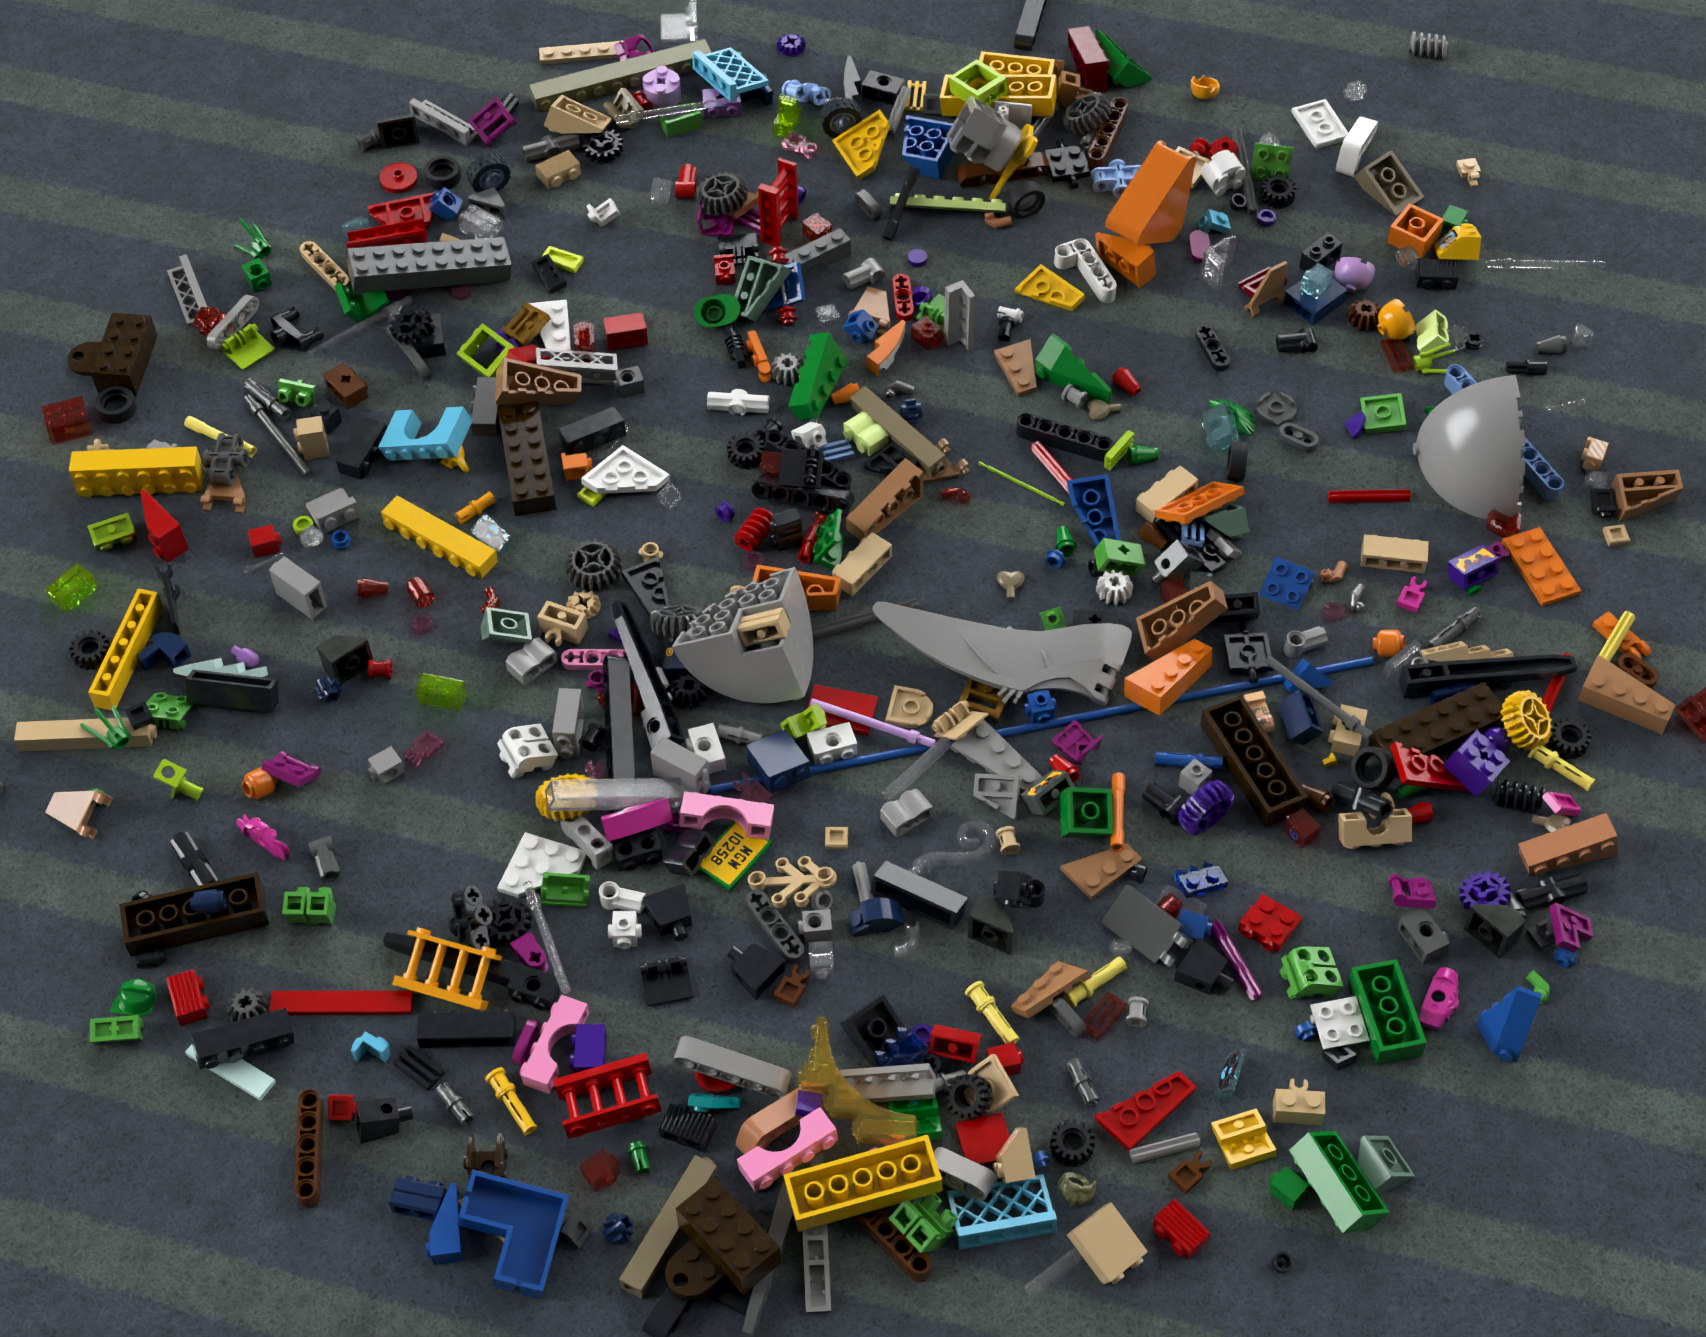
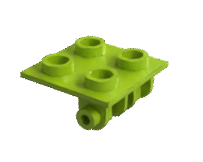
M248 324L247 327L242 329L243 332L239 330L238 335L234 333L230 338L223 340L221 344L223 348L221 351L242 370H245L275 350L257 332L258 327L255 324Z

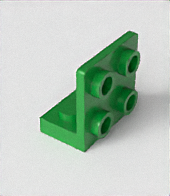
M341 282L334 286L344 314L357 324H361L389 303L385 291L354 294L351 287H346Z
M839 508L833 514H829L826 521L817 527L815 533L817 542L813 548V553H815L813 562L831 570L837 564H840L844 533L839 532L842 510Z

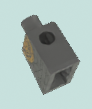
M1177 539L1155 560L1154 563L1159 570L1151 577L1159 586L1167 579L1177 583L1197 570L1205 562L1193 546Z

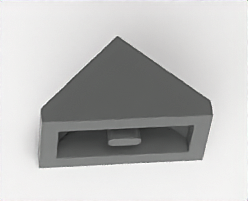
M495 187L468 197L470 211L506 219L505 204Z

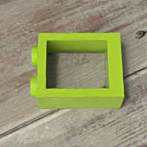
M979 60L973 61L949 77L950 92L967 102L971 95L989 106L1008 93L1007 78ZM978 77L988 83L978 90L967 85Z
M482 323L467 342L460 347L457 355L484 377H496V370L502 359L506 358L509 349L515 347ZM490 336L505 347V349L489 368L485 369L474 361L472 356Z

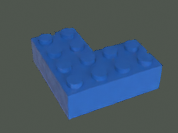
M472 1170L457 1225L505 1238L492 1283L493 1287L514 1292L516 1287L520 1288L519 1294L541 1299L569 1195Z

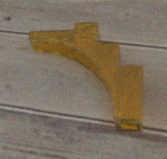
M817 1016L816 1024H812L811 1038L815 1039L814 1048L810 1047L809 1062L813 1063H803L802 1071H798L797 1083L801 1085L802 1090L827 1094L825 1096L824 1109L828 1110L830 1118L856 1120L852 1121V1136H855L858 1144L892 1145L917 1138L918 1121L916 1116L895 1113L881 1108L862 1097L848 1084L832 1057L827 1017Z

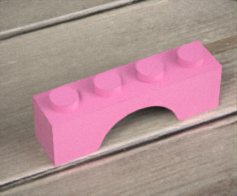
M685 791L680 810L679 826L702 830L706 824L713 820L729 819L740 824L747 837L769 840L774 805Z
M561 995L558 1002H554L550 1012L551 1016L548 1022H544L542 1025L541 1036L538 1042L533 1043L530 1051L531 1056L528 1062L523 1063L520 1070L523 1085L550 1094L554 1086L553 1079L558 1078L560 1074L557 1063L550 1057L553 1045L560 1038L576 1033V1024H585L589 1016L587 1003Z
M821 1107L800 1119V1135L797 1141L788 1149L770 1152L757 1146L737 1159L739 1170L755 1192L768 1188L780 1176L791 1173L802 1162H809L815 1154L823 1149H829L838 1140L836 1128Z

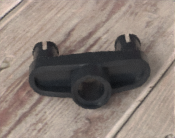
M294 306L270 317L274 328L270 332V336L277 347L289 344L291 347L303 351L309 348L310 344L324 338V334L319 327H315L306 333H300L290 324L291 321L300 317L299 311Z

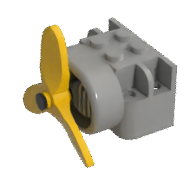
M971 95L947 133L950 149L958 154L962 152L974 164L983 163L996 172H1000L1005 167L989 200L995 199L1008 178L1020 165L1026 166L1031 158L1030 155L1035 150L1038 139L1033 136L1034 127L1032 125L1026 124L1020 131L1019 127L1007 121L1001 113Z

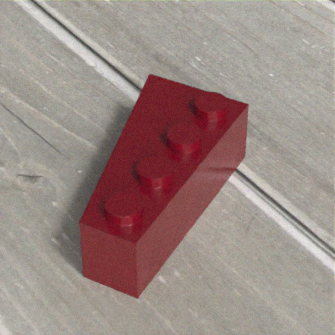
M1089 26L1068 29V47L1073 61H1075L1076 70L1080 72L1081 84L1085 85L1086 89L1093 90V92L1107 93V70H1110L1109 59H1106L1104 50H1101L1100 42L1096 40L1095 33H1092Z

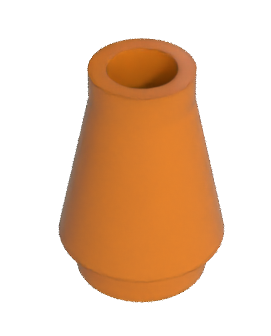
M851 382L835 393H832L831 396L834 404L850 403V397L860 390L858 384H852Z

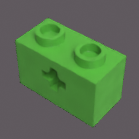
M1103 538L1094 550L1098 571L1111 573L1114 569L1115 573L1122 571L1123 575L1137 576L1145 566L1141 544Z

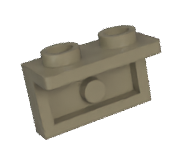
M620 88L613 103L605 102L603 105L608 111L607 113L614 118L617 125L622 129H635L644 113V109L626 88Z

